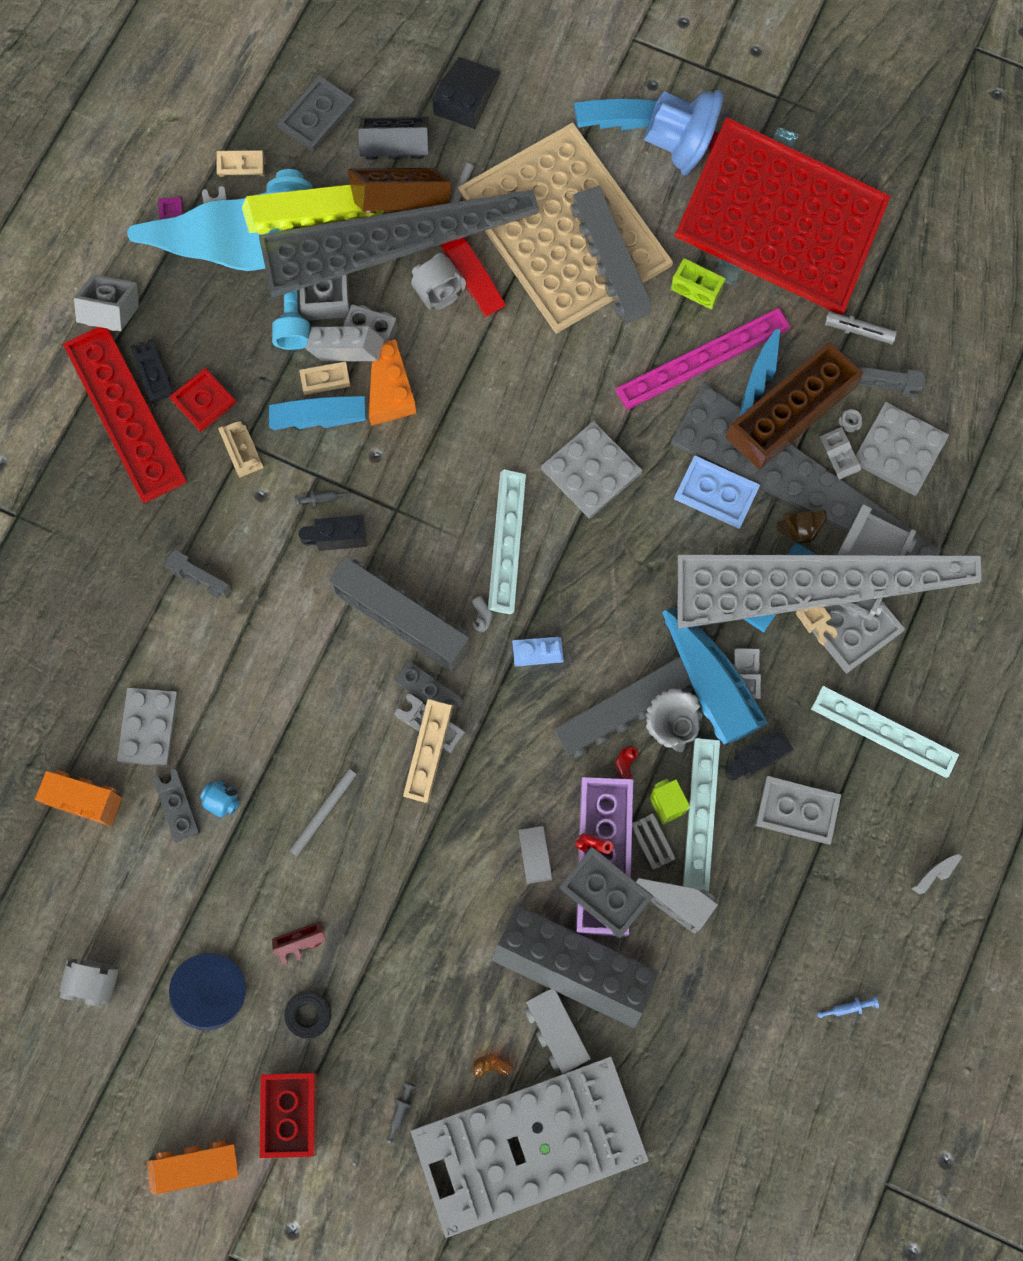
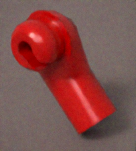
M634 746L623 748L615 760V766L620 779H633L629 767L638 756V750Z
M587 833L580 834L578 836L579 839L575 841V846L582 852H585L588 847H593L595 850L605 854H609L613 850L611 841Z

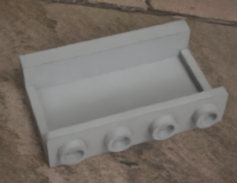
M863 504L837 555L904 556L906 551L911 553L917 542L913 538L916 531L912 529L910 532H907L870 514L872 508ZM876 598L838 605L871 620L875 614L880 615L886 602L882 601L883 598Z

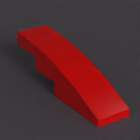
M464 237L440 244L445 256L452 261L465 279V288L471 299L474 298L484 318L506 306L489 275Z

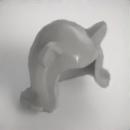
M673 688L663 691L661 695L658 694L656 698L652 699V706L647 708L646 727L649 730V734L654 739H657L658 743L665 747H672L675 751L683 752L686 742H692L699 733V722L702 719V713L698 710L700 705L696 695Z

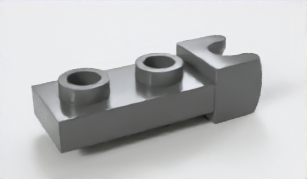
M874 366L859 367L864 373L858 383L860 386L901 391V396L913 398L919 397V391L923 390L925 373L922 371L908 370L907 373H900L896 369L880 370Z
M175 549L164 564L165 567L169 568L168 571L181 579L187 576L185 579L189 583L197 587L199 584L207 588L206 591L216 598H219L221 595L228 599L232 592L227 583L196 567L188 556Z
M410 661L394 679L395 683L425 705L428 699L454 704L457 707L463 705V700L457 694L444 687Z
M173 768L170 771L171 781L164 784L162 778L154 775L152 780L159 795L174 842H179L198 835L200 832L184 788L181 774L177 768Z

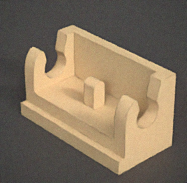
M262 150L217 151V175L219 177H225V175L266 176L264 169L266 157Z
M239 421L218 428L239 478L264 468L246 425Z

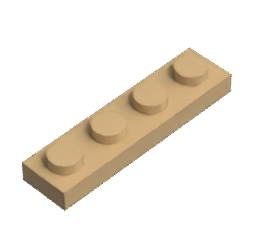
M433 699L427 700L403 797L429 803L454 705Z

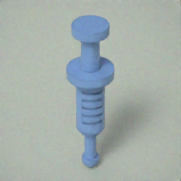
M872 995L873 999L861 1002L858 997H855L853 1002L836 1005L832 1008L833 1010L820 1011L817 1015L819 1018H823V1016L831 1014L840 1016L857 1011L859 1014H862V1008L874 1005L875 1008H879L876 995Z

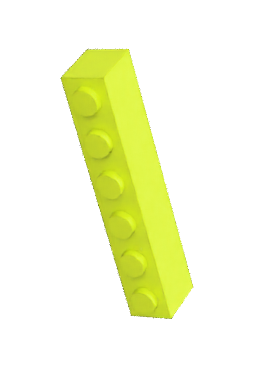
M351 185L246 196L242 206L249 233L257 232L258 234H265L272 230L286 231L296 227L304 228L382 215L384 212L364 213L354 203Z

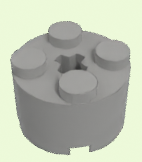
M443 253L436 254L431 260L415 266L412 270L414 276L411 285L428 309L435 307L438 310L452 304L459 297L457 293L460 288L463 291L466 286L463 276L452 261Z
M67 958L59 989L61 992L60 998L66 1000L83 998L85 999V1004L92 1006H101V1003L108 1004L112 1000L119 968H113V965L86 959L82 964H78V958Z

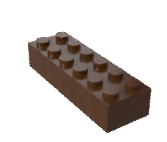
M828 342L730 425L726 439L761 470L853 391L864 373L834 345Z

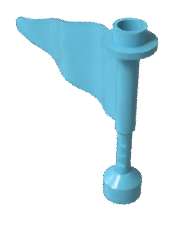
M284 169L278 171L276 178L267 183V192L259 195L313 189V186L304 179L300 171ZM246 198L207 202L180 216L130 226L127 231L131 242L152 245L176 255L203 259L237 270L253 271L265 269L259 235L262 234L257 232L249 233L242 210ZM272 230L268 233L280 232V230ZM298 290L284 294V314L272 323V343L278 348L287 350L306 348L310 334V323L298 314Z

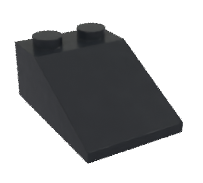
M459 57L441 80L432 99L434 115L475 129L497 83L500 71Z

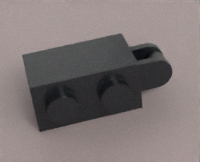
M363 515L314 519L315 526L302 527L298 533L302 544L306 546L317 545L319 551L367 547Z
M781 728L737 753L734 757L735 761L726 768L725 775L729 780H736L743 775L746 779H749L788 756L794 749Z

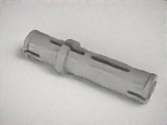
M831 311L827 314L824 325L844 330L846 334L851 332L886 342L890 345L895 340L897 330L854 319L855 316L852 315L847 317ZM839 321L858 326V328L840 323ZM863 328H866V329H869V330H873V331H876V332H880V333H882V334L880 335V334H877V333H873V332H870V331H866V330H863Z

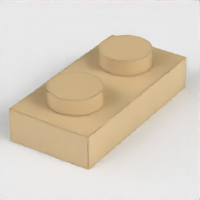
M346 361L299 370L304 395L351 387Z

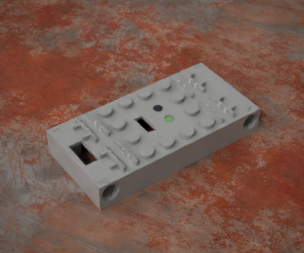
M611 1057L590 1063L410 1131L445 1238L649 1161ZM518 1136L526 1160L525 1163L517 1166L507 1140ZM444 1159L455 1194L440 1199L429 1164Z

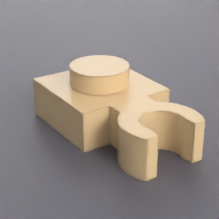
M824 607L796 611V615L809 633L814 630L817 631V639L820 644L824 645L827 642L823 633H830L833 639L837 637L836 629L827 625L831 617Z

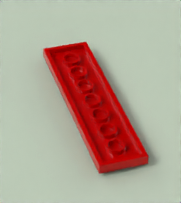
M97 327L63 343L143 504L186 484L187 481L109 329Z

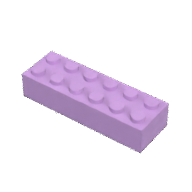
M582 777L579 835L587 833L611 841L613 850L609 854L598 852L631 878L633 779ZM590 847L585 852L578 851V864L591 849ZM577 904L576 933L580 935L616 936ZM629 928L623 934L624 937L629 935Z

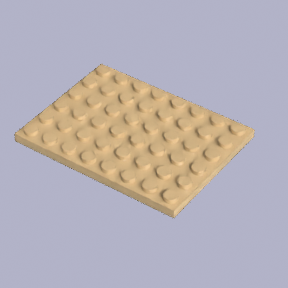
M573 122L457 187L464 201L527 190L534 191L539 207L538 214L485 230V232L556 334L613 301V298L608 297L606 293L604 277L598 275L595 257H591L587 248L589 243L586 237L583 238L581 236L579 220L574 218L571 213L570 205L573 203V194L600 186L642 283L673 265L669 255Z

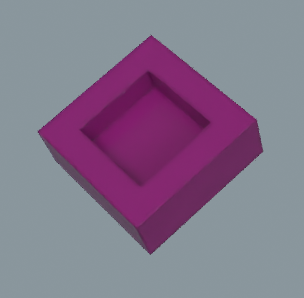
M181 197L158 199L159 220L174 218L184 214Z

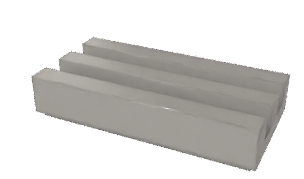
M653 813L632 823V831L652 871L676 859ZM649 821L667 855L665 859L647 825ZM641 825L659 860L657 863H655L638 829Z

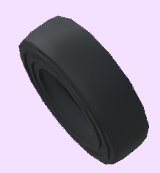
M302 991L294 995L287 1003L284 1011L285 1023L295 1036L303 1039L315 1038L328 1028L331 1020V1008L328 1001L321 994L313 991ZM306 1004L313 1005L318 1012L317 1020L311 1025H304L298 1019L299 1009Z

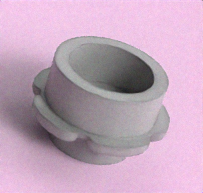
M853 409L844 411L842 417L839 418L840 426L846 432L859 430L862 426L861 414Z

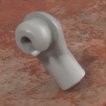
M478 596L472 601L478 612L475 621H473V628L476 631L484 632L490 626L493 613L488 610V605L484 598Z

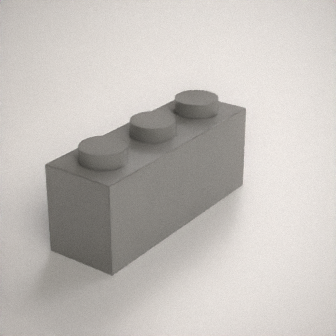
M369 326L311 327L305 349L320 361H378L384 339Z
M550 989L526 1002L528 1008L524 1009V1012L530 1024L535 1022L540 1030L536 1033V1036L543 1048L548 1046L552 1054L548 1059L555 1072L560 1070L561 1074H564L590 1060L555 990Z

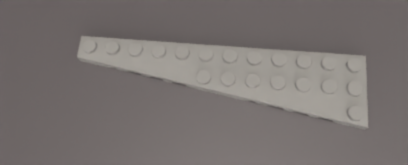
M678 555L677 629L980 583L982 580L981 556Z

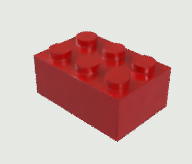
M317 1073L261 1074L259 1158L316 1156Z

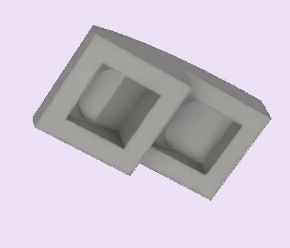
M842 427L820 436L839 480L862 470Z
M733 648L735 669L744 680L753 698L761 699L759 648Z
M544 827L518 830L527 884L552 880Z
M956 854L935 864L916 881L911 889L920 895L928 890L936 876L941 880L949 878L962 856Z

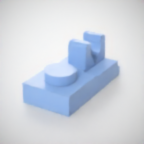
M561 637L512 641L515 667L564 662Z

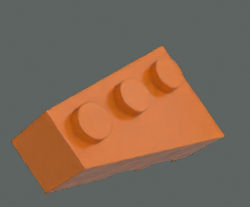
M396 339L383 342L379 360L372 361L369 402L371 426L416 414L415 401Z
M55 770V773L45 772L34 800L112 827L123 799L116 794V789L102 785V787L93 785L94 782L81 777L78 780L69 778L70 774L60 770Z
M226 1140L210 1143L209 1149L200 1150L199 1145L183 1148V1154L173 1155V1151L157 1153V1159L147 1160L151 1194H161L238 1178L234 1144L226 1145Z

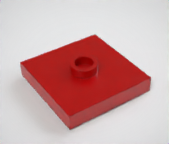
M206 367L169 396L170 400L200 433L237 404L233 396Z

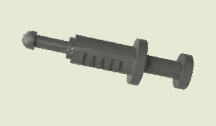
M310 491L309 497L298 498V495H294L295 505L299 507V504L311 502L312 507H316V503L331 502L340 497H350L351 492L347 491V493L336 494L333 491L314 494V491Z
M404 1082L405 1090L402 1098L395 1099L397 1106L390 1123L392 1129L386 1140L388 1144L393 1142L395 1131L400 1128L407 1107L411 1108L412 1103L408 1101L411 1090L416 1088V1085Z

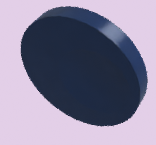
M212 953L199 954L183 962L173 974L169 986V1000L175 1015L187 1026L199 1030H213L230 1023L241 1011L246 995L245 979L239 967L230 959Z

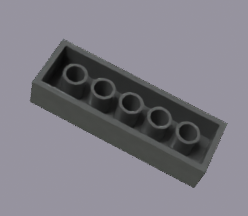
M345 557L329 579L333 595L454 674L470 651L468 633L458 626L453 628L447 624V619L439 613L435 612L433 615L427 611L426 605L417 599L412 601L407 598L406 593L397 586L392 588L385 583L386 580L376 572L373 574L365 570L366 567L358 560L353 559L351 561Z
M519 905L516 906L492 958V961L632 1028H635L643 1014L659 971Z

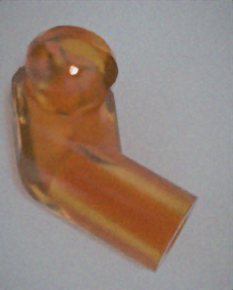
M490 1054L477 1058L473 1063L472 1072L475 1076L482 1077L484 1073L494 1070L506 1078L512 1066L496 1055Z

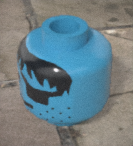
M217 780L214 783L212 781L209 782L200 796V799L203 800V808L217 817H224L228 813L233 814L240 804V801L237 800L238 790L222 780Z

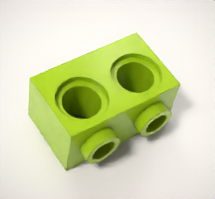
M684 258L673 276L671 290L712 310L723 290L726 278Z
M665 779L654 785L655 788L652 789L653 792L649 799L662 825L686 814L690 805L677 780L670 782L669 779Z

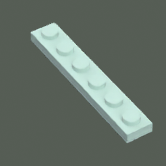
M505 469L500 472L488 610L512 614L515 607L526 474Z
M822 686L811 710L945 778L949 777L959 754L825 686Z
M695 738L683 886L699 891L704 889L708 892L720 741Z

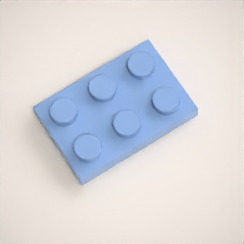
M694 456L674 499L740 529L760 485Z

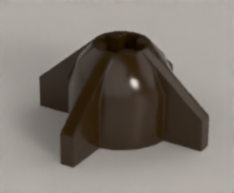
M826 510L799 513L786 512V520L777 522L778 532L799 544L813 542L827 520Z

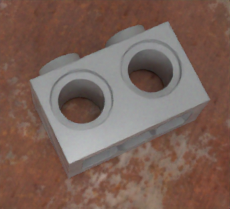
M353 304L343 326H369L384 339V342L393 340L398 329L396 318L386 312L378 313L372 311L367 306H356ZM357 321L365 322L363 325H355ZM379 328L387 329L385 332H377Z

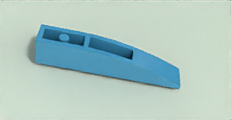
M678 609L664 610L662 614L665 618V623L670 630L693 688L702 705V711L714 726L717 738L723 744L746 738L767 725V720L744 680L715 642L699 626L677 629Z

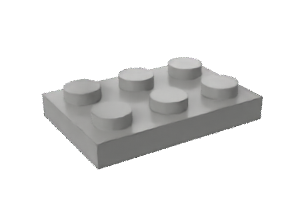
M127 688L117 757L119 763L169 766L178 693L176 691Z
M767 776L755 826L829 845L833 837L841 794Z

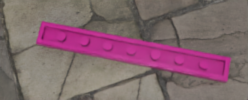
M777 308L617 387L615 391L625 409L629 410L768 341L775 329H780V334L788 331L791 326L781 310Z

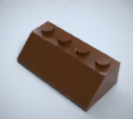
M434 168L348 169L354 203L364 213L374 214L376 211L394 213L398 212V210H412L448 204L450 201L451 181Z

